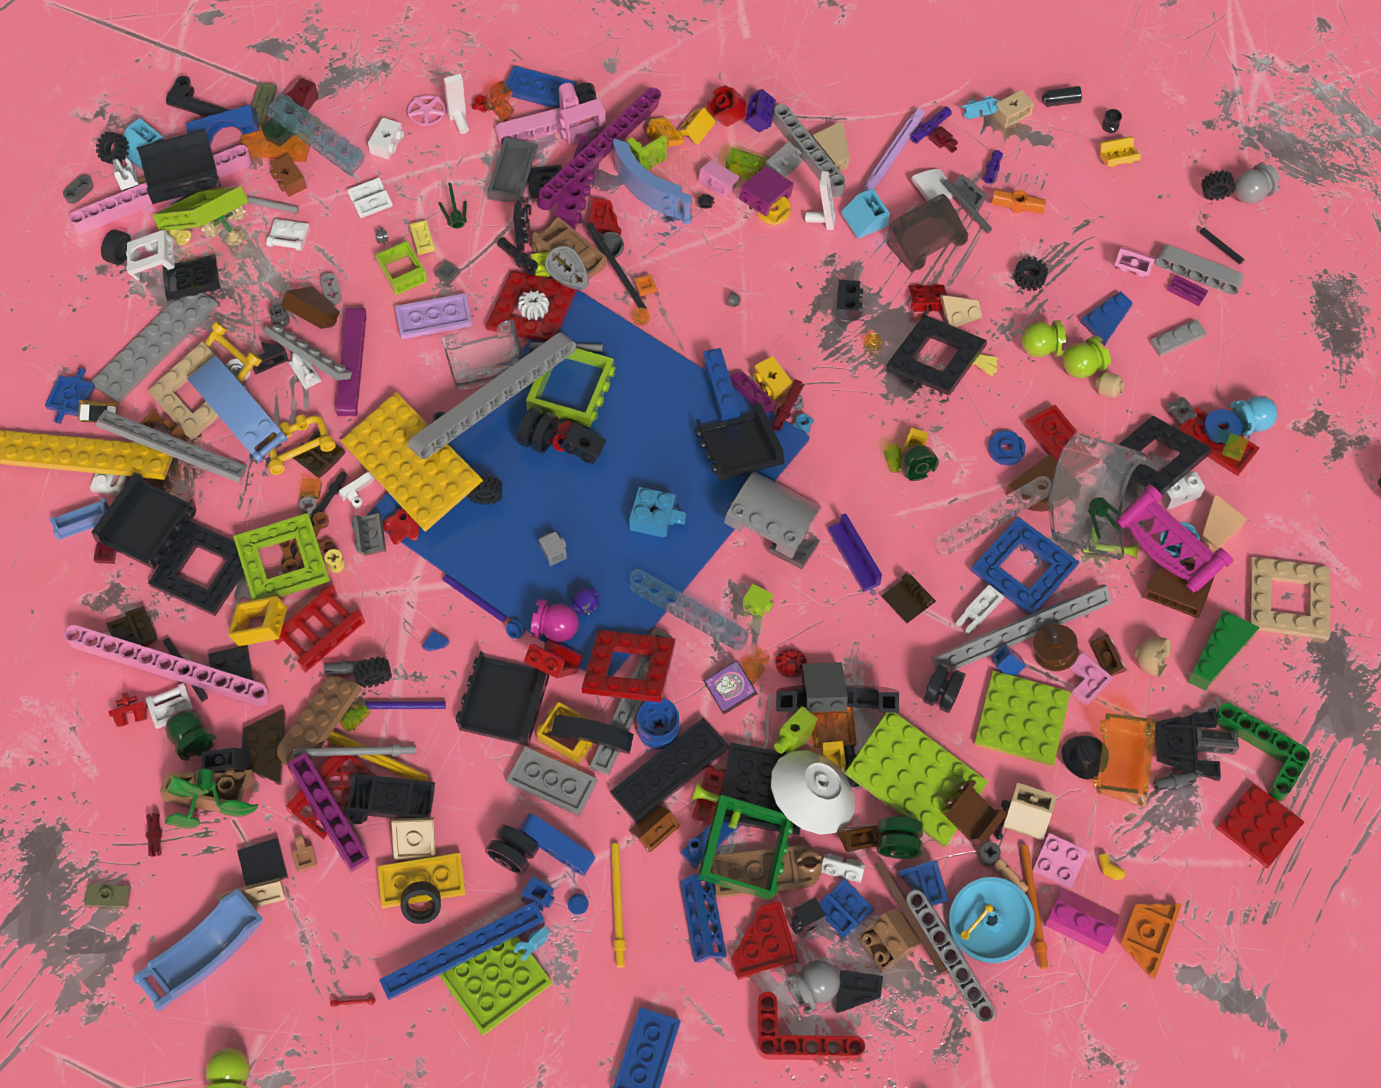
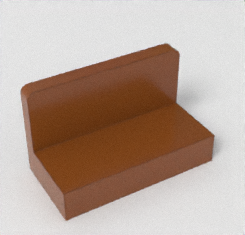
M659 805L629 832L639 839L647 852L651 853L676 831L680 825L671 811Z

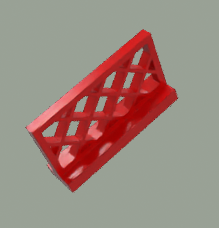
M353 755L331 756L317 771L324 784L327 783L329 791L342 790V800L335 802L343 804L342 813L344 817L347 815L345 804L349 802V800H345L344 790L351 789V785L344 786L343 776L353 774L377 776ZM348 759L355 764V771L343 772V764ZM332 776H341V786L329 787L330 778ZM300 790L286 805V809L324 840L328 834L326 831L322 833L317 829L316 820L318 818L314 811V817L304 818L299 813L304 807H311Z

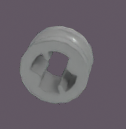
M310 496L302 498L299 503L302 513H308L309 516L313 515L318 507L316 500ZM309 503H311L312 507H308V509H306L305 505H309Z

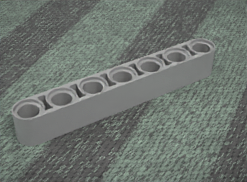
M784 104L777 105L774 108V124L787 141L791 142L793 146L801 151L799 156L819 181L822 171L829 172L833 197H841L845 189L844 176L790 108Z
M919 890L911 891L907 896L908 906L975 1016L982 1022L990 1023L994 1021L997 1017L995 1005L930 899ZM917 895L922 896V903L919 906H915L913 903V899ZM932 913L934 920L931 924L927 925L924 917L926 914ZM940 931H943L945 934V939L942 943H938L935 939L936 934ZM950 950H954L957 954L956 959L952 962H949L947 959V953ZM965 968L968 972V977L961 981L958 977V972ZM977 987L980 995L977 999L973 1000L970 997V990ZM985 1006L991 1009V1016L987 1019L981 1015V1010Z

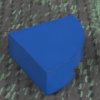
M432 631L422 645V648L426 651L443 649L449 645L450 641Z

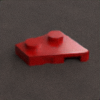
M594 197L589 223L592 222L598 232H615L621 235L622 230L618 226L617 216L613 211L611 201Z

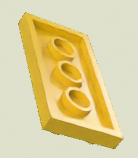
M461 853L377 866L382 909L400 906L402 892L414 882H429L436 886L440 892L441 899L466 895ZM419 894L411 897L408 904L433 901V899L428 895Z

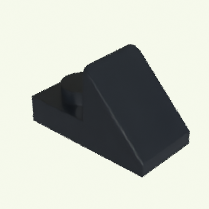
M261 342L264 353L257 356L262 359V362L259 366L254 365L252 369L255 375L289 361L285 348Z

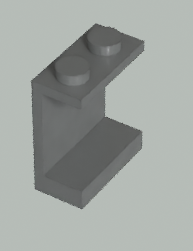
M842 662L802 664V683H805L807 697L806 710L809 712L846 711L848 696Z

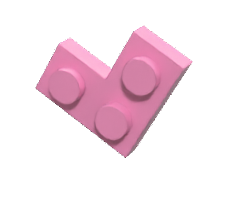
M1083 652L1078 656L1075 664L1069 668L1083 680L1073 690L1072 695L1086 707L1113 680L1109 673Z

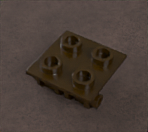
M905 573L901 577L902 581L881 595V597L906 623H909L933 605L936 600L911 574Z

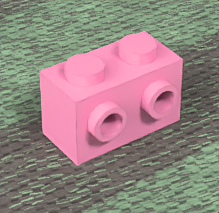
M1121 246L1114 266H1117V269L1128 272L1130 270L1135 272L1134 274L1137 276L1145 277L1149 276L1156 257Z

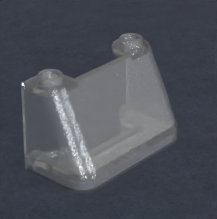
M514 320L500 323L497 327V335L465 343H461L460 337L455 334L441 336L454 384L460 390L486 385L524 358Z

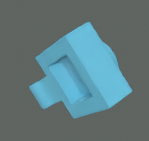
M545 926L539 931L536 929L528 937L529 942L518 943L515 946L514 952L517 953L519 950H524L525 954L522 956V960H527L531 953L533 954L548 940L550 931Z

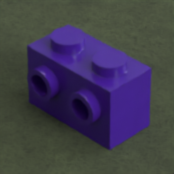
M763 89L751 94L745 122L757 132L771 127L776 100Z

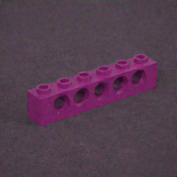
M581 135L573 159L596 137ZM599 163L559 200L554 220L559 217L574 230L577 224H580L582 218L581 211L585 210L586 196L589 197L590 184L594 182V171L598 169Z
M306 752L288 762V770L350 873L367 864L370 859Z

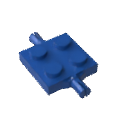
M79 368L75 377L59 375L45 404L46 409L57 412L53 420L55 423L61 424L65 415L80 417L81 405L88 404L95 386L94 383L83 380L86 373L85 369Z

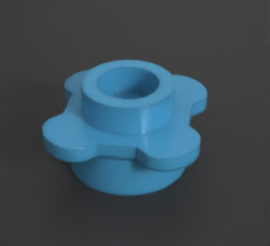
M798 414L793 426L804 433H809L814 419L807 414Z

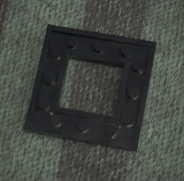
M923 315L888 361L886 369L950 396L986 347L987 340ZM930 338L959 349L943 372L914 360Z
M1152 416L1102 459L1105 465L1143 487H1146L1148 484L1152 485L1163 495L1212 453V447ZM1155 439L1180 453L1159 472L1133 458Z
M189 521L184 532L180 534L174 546L149 580V586L216 616L244 574L235 541ZM197 547L227 560L208 590L178 576Z

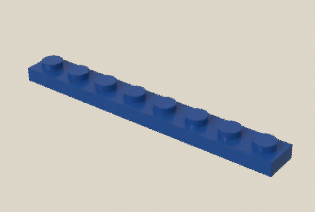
M534 901L379 979L388 1000H391L545 922Z

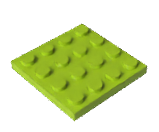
M993 671L974 744L1053 766L1071 692Z
M518 936L439 975L482 1037L553 985L532 954L529 955L527 960L523 961L522 956L525 954V951L519 950L517 953L514 952L515 946L522 942Z

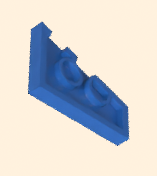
M1120 291L1081 318L1080 323L1090 333L1099 336L1102 339L1100 342L1105 346L1120 322H1122L1131 309L1133 302Z

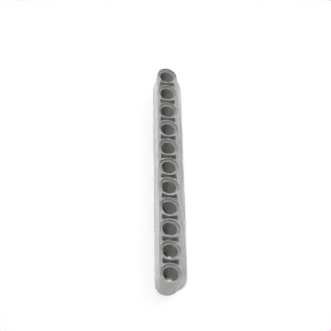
M563 333L556 334L413 436L408 443V448L421 459L430 457L570 356L576 348V343Z

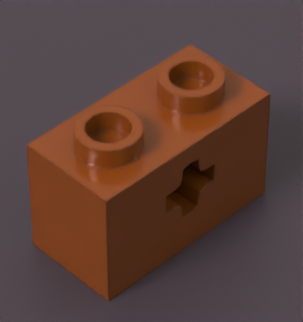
M288 154L270 162L272 178L278 181L280 190L282 192L285 191L288 197L307 188L304 176Z

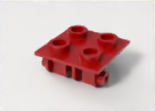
M916 284L909 286L912 300L911 310L924 312L925 305V312H928V305H930L931 312H933V308L934 311H943L940 295H947L944 285Z

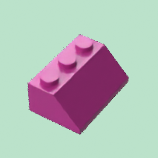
M1061 888L1044 926L1104 954L1116 930L1119 916Z

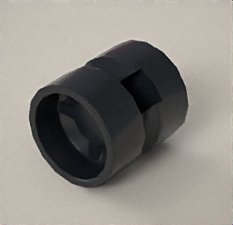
M580 83L574 88L579 105L597 99L595 86L591 83Z

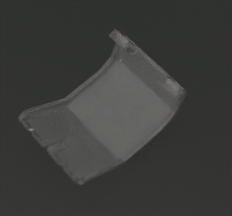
M1075 432L1063 447L1056 464L1047 503L1052 538L1060 543L1070 544L1080 549L1121 560L1124 555L1121 531H1117L1106 516L1098 517L1095 515L1101 539H1098L1091 516L1087 510L1090 508L1089 503L1094 498L1104 497L1110 505L1121 513L1126 487L1132 472L1139 464L1147 466L1150 458L1140 451ZM1108 509L1109 515L1114 521L1117 520L1118 515Z

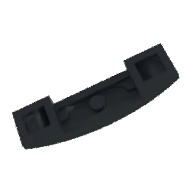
M555 715L550 736L567 740L571 738L608 746L610 750L630 754L634 734L594 720Z

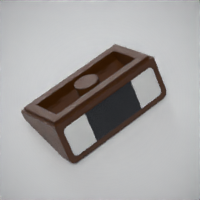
M1109 634L1090 642L1102 669L1114 676L1127 671L1122 657Z
M862 825L837 830L846 852L877 846V825Z

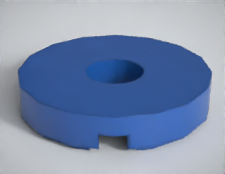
M1225 409L1212 411L1204 422V432L1209 439L1216 443H1233L1239 438L1242 431V422L1239 417ZM1223 424L1227 427V429L1222 430L1219 428L1218 425Z
M999 431L989 440V455L1000 465H1014L1021 461L1025 454L1026 445L1024 440L1013 431ZM1009 445L1011 450L1006 451L1002 446Z

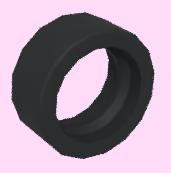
M116 229L110 230L104 237L101 245L103 260L115 265L124 263L127 259V242L131 241L130 235Z
M423 881L414 882L407 886L401 896L400 907L403 916L415 924H425L434 920L441 909V896L436 886ZM423 894L433 899V906L425 911H416L409 907L408 901L415 895Z

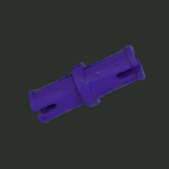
M999 150L992 152L991 159L986 165L987 170L983 177L986 183L991 184L994 182L996 173L1000 170V161L1003 153Z

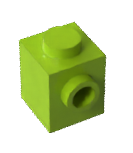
M755 584L751 585L743 598V607L755 616L764 617L765 613H769L774 605L773 594Z

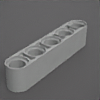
M1170 245L1162 246L1155 261L1156 265L1162 269L1231 295L1239 292L1244 280V275L1239 271Z

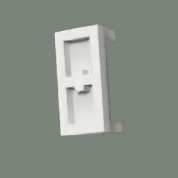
M127 157L125 158L127 162L125 167L121 166L118 159L113 160L114 175L121 190L138 185L137 170L133 168L131 161Z

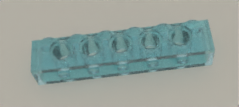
M280 93L268 106V116L349 176H352L364 163L365 154L360 148L354 147L346 138L339 136L333 128L327 127L318 117L312 116L303 106L296 104L291 97Z

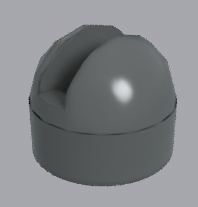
M730 292L727 306H738L741 301L739 294Z

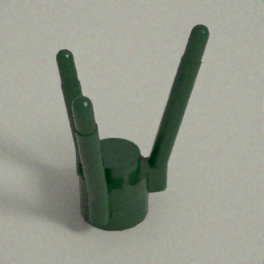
M448 183L453 211L448 215L442 203L439 202L438 205L447 220L448 226L459 229L467 223V201H464L463 212L461 213L456 207L452 184Z
M1104 497L1094 498L1089 503L1090 508L1087 511L1091 516L1097 538L1101 539L1095 515L1098 517L1106 516L1116 530L1120 531L1121 528L1109 515L1108 509L1118 516L1122 514L1110 505Z

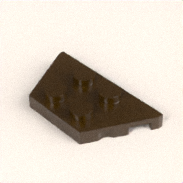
M281 709L244 727L242 737V749L250 750V770L256 773L257 776L264 779L267 778L277 785H282L283 763L277 755V749L285 737V709Z

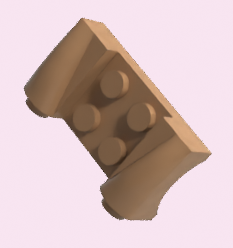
M559 217L546 230L532 234V248L535 253L547 251L550 253L553 249L560 246L572 248L583 261L589 279L598 274L607 265V257ZM555 256L559 262L569 269V272L572 270L560 257ZM575 276L578 282H583V279Z

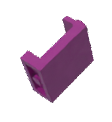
M765 166L741 186L739 199L764 216H767L773 204L783 196L787 199L791 196L794 183L768 166Z

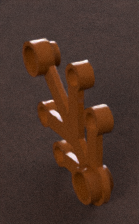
M318 512L313 517L315 524L313 530L316 537L321 529L329 525L328 515L324 512ZM325 520L323 524H319V521ZM296 538L294 541L298 552L294 558L290 550L292 546L290 540L279 543L286 560L282 566L284 574L292 572L289 571L291 567H295V570L305 568ZM326 539L318 544L320 551L325 550L328 552L331 549H335V544L331 539ZM285 543H288V547H282ZM328 543L332 544L329 548L325 547Z

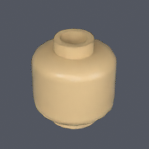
M1105 372L1101 377L1097 378L1096 388H1098L1100 395L1116 398L1123 393L1125 382L1122 381L1120 375Z

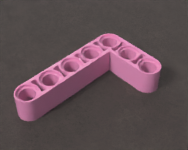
M564 83L559 87L560 108L499 123L495 130L500 144H503L505 137L526 141L560 132L562 129L559 123L561 118L560 111L579 105L573 84ZM580 121L569 124V128L579 125Z

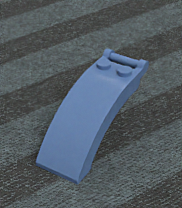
M614 139V164L626 188L638 200L650 208L667 216L681 219L684 224L691 223V195L683 193L681 185L666 181L649 172L633 156L629 143Z
M216 355L187 378L258 463L282 441L288 440ZM275 432L278 435L258 452L254 449L271 433Z
M236 889L222 898L216 908L183 939L149 961L147 967L133 977V981L136 985L142 987L154 1003L153 1007L157 1012H160L168 1004L191 990L223 965L252 936L263 922V918L241 891ZM151 975L165 992L166 995L161 998L146 979Z

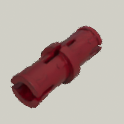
M152 813V817L151 814L146 815L147 832L145 837L148 839V856L156 857V853L157 856L162 855L161 838L163 834L160 831V814Z

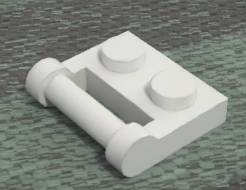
M275 219L266 244L270 247L275 245L302 251L310 226L307 223Z
M95 473L90 490L91 492L118 496L124 488L128 476L120 475L116 486L113 487L117 475Z
M181 683L178 687L152 697L150 695L145 697L156 729L166 726L167 720L173 712L179 709H193L185 683ZM181 694V697L176 698L174 700H171L158 706L155 705L157 703H160L162 701H165L167 699L173 698Z

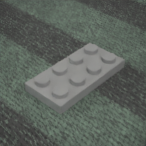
M524 747L506 782L508 785L580 817L598 779L528 747Z

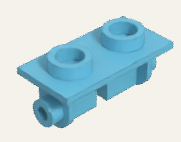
M992 96L982 98L983 101H968L967 105H963L961 108L966 109L964 116L970 120L981 117L980 110H982L983 116L996 113L998 105L995 103L999 102V100L994 99Z

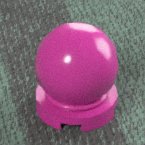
M538 599L536 606L540 607L538 614L533 613L531 632L533 633L531 637L539 639L544 634L547 639L554 642H564L571 639L577 633L579 627L578 615L573 608L566 604L558 603L549 606L548 600Z

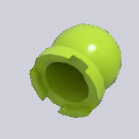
M1054 320L1052 325L1041 321L1029 324L1025 327L1021 336L1023 349L1030 356L1039 358L1047 356L1051 352L1054 357L1064 356L1065 350H1062V343H1066L1065 326L1060 325L1062 320Z
M1091 336L1086 339L1085 343L1073 344L1066 350L1063 356V366L1069 375L1082 379L1090 377L1096 371L1102 372L1109 369L1107 367L1111 364L1109 350L1107 347L1103 348L1100 343L1102 339L1099 336Z
M223 1048L216 1051L210 1057L205 1070L206 1079L210 1085L204 1088H248L244 1086V1083L248 1079L250 1065L243 1052L235 1048Z

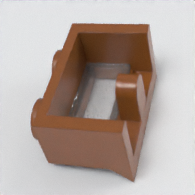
M154 409L140 423L180 440L187 436L180 426L177 425L175 427L167 418H161Z

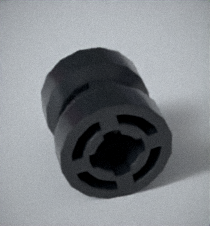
M1109 109L1106 111L1102 123L1104 131L1108 133L1118 131L1122 119V114L1119 110Z

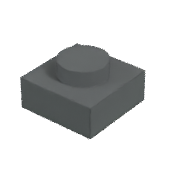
M447 261L435 271V277L448 285L460 274V269Z

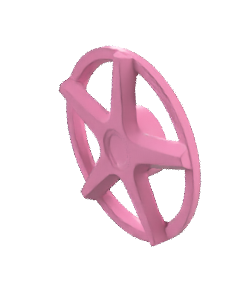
M423 95L415 97L409 104L407 111L409 118L414 123L421 126H430L438 123L444 117L446 108L438 96ZM422 99H433L428 104L421 101ZM439 102L443 111L434 109V105ZM417 103L420 109L411 112L412 106ZM421 114L424 123L417 122L412 116ZM433 114L440 115L439 119L429 123V118Z

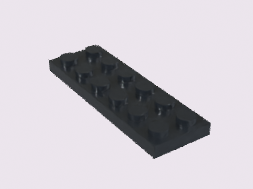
M702 718L612 789L610 795L637 824L729 750L730 746Z

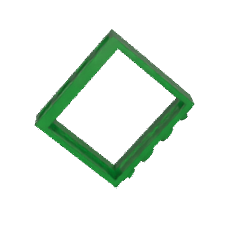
M720 795L716 801L697 879L770 900L777 894L780 883H777L778 875H781L784 869L782 859L783 855L787 854L789 843L786 842L788 835L790 836L793 831V824L783 813ZM726 809L780 825L765 889L710 873Z

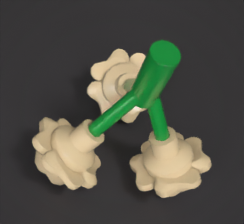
M243 205L228 212L227 215L217 218V221L215 219L203 225L201 231L207 237H216L217 233L221 232L219 227L221 224H224L227 229V237L225 238L227 245H240L245 233L242 229L230 228L227 218L233 219L235 222L239 219H244L243 214L246 211Z

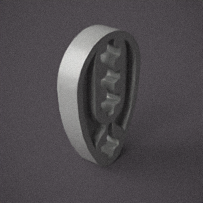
M560 246L548 254L545 266L553 279L572 289L583 290L588 287L589 276L587 269L579 255L572 248ZM554 257H560L572 270L570 272L567 271ZM575 276L583 279V282H578Z

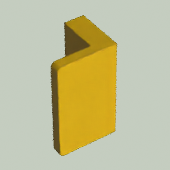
M705 107L694 109L677 131L682 137L688 135L697 145L716 122Z

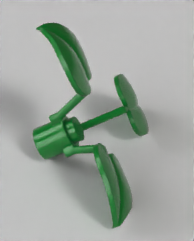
M199 769L196 771L195 784L175 775L172 777L167 789L169 794L178 797H190L191 795L194 797L187 815L180 813L171 814L166 817L165 824L184 829L198 827L200 820L192 817L197 798L200 795L209 793L211 789L217 807L221 808L220 813L227 816L243 817L249 815L258 808V804H249L236 800H227L220 803L216 783H212L213 771Z

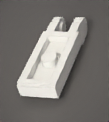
M988 585L965 609L964 614L957 620L956 625L960 627L968 617L971 618L973 622L968 625L965 631L969 635L1002 602L1005 596L991 585Z

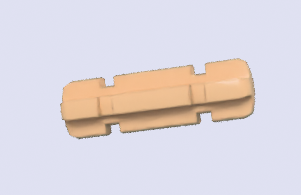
M999 859L994 864L997 872H1001V876L1004 879L1014 883L1025 893L1028 890V886L1020 881L1021 878L1010 867L1006 866L1007 863L1003 859Z

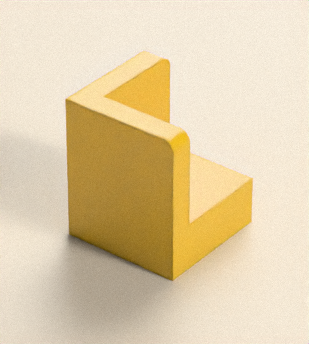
M911 427L904 444L903 453L910 446L922 444L926 446L929 433Z
M843 741L822 743V755L844 771L846 762Z

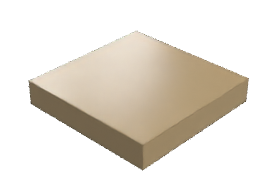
M434 817L392 819L394 860H419L436 857Z

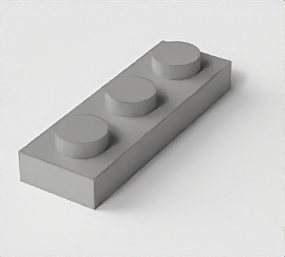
M1196 319L1151 339L1150 345L1158 356L1161 357L1204 338L1207 332Z

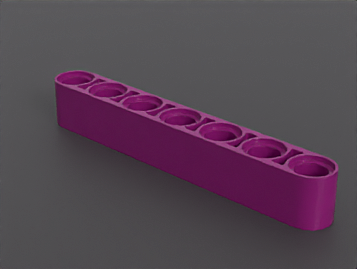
M346 308L341 364L352 374L350 379L339 380L336 404L337 416H357L367 318L366 308Z

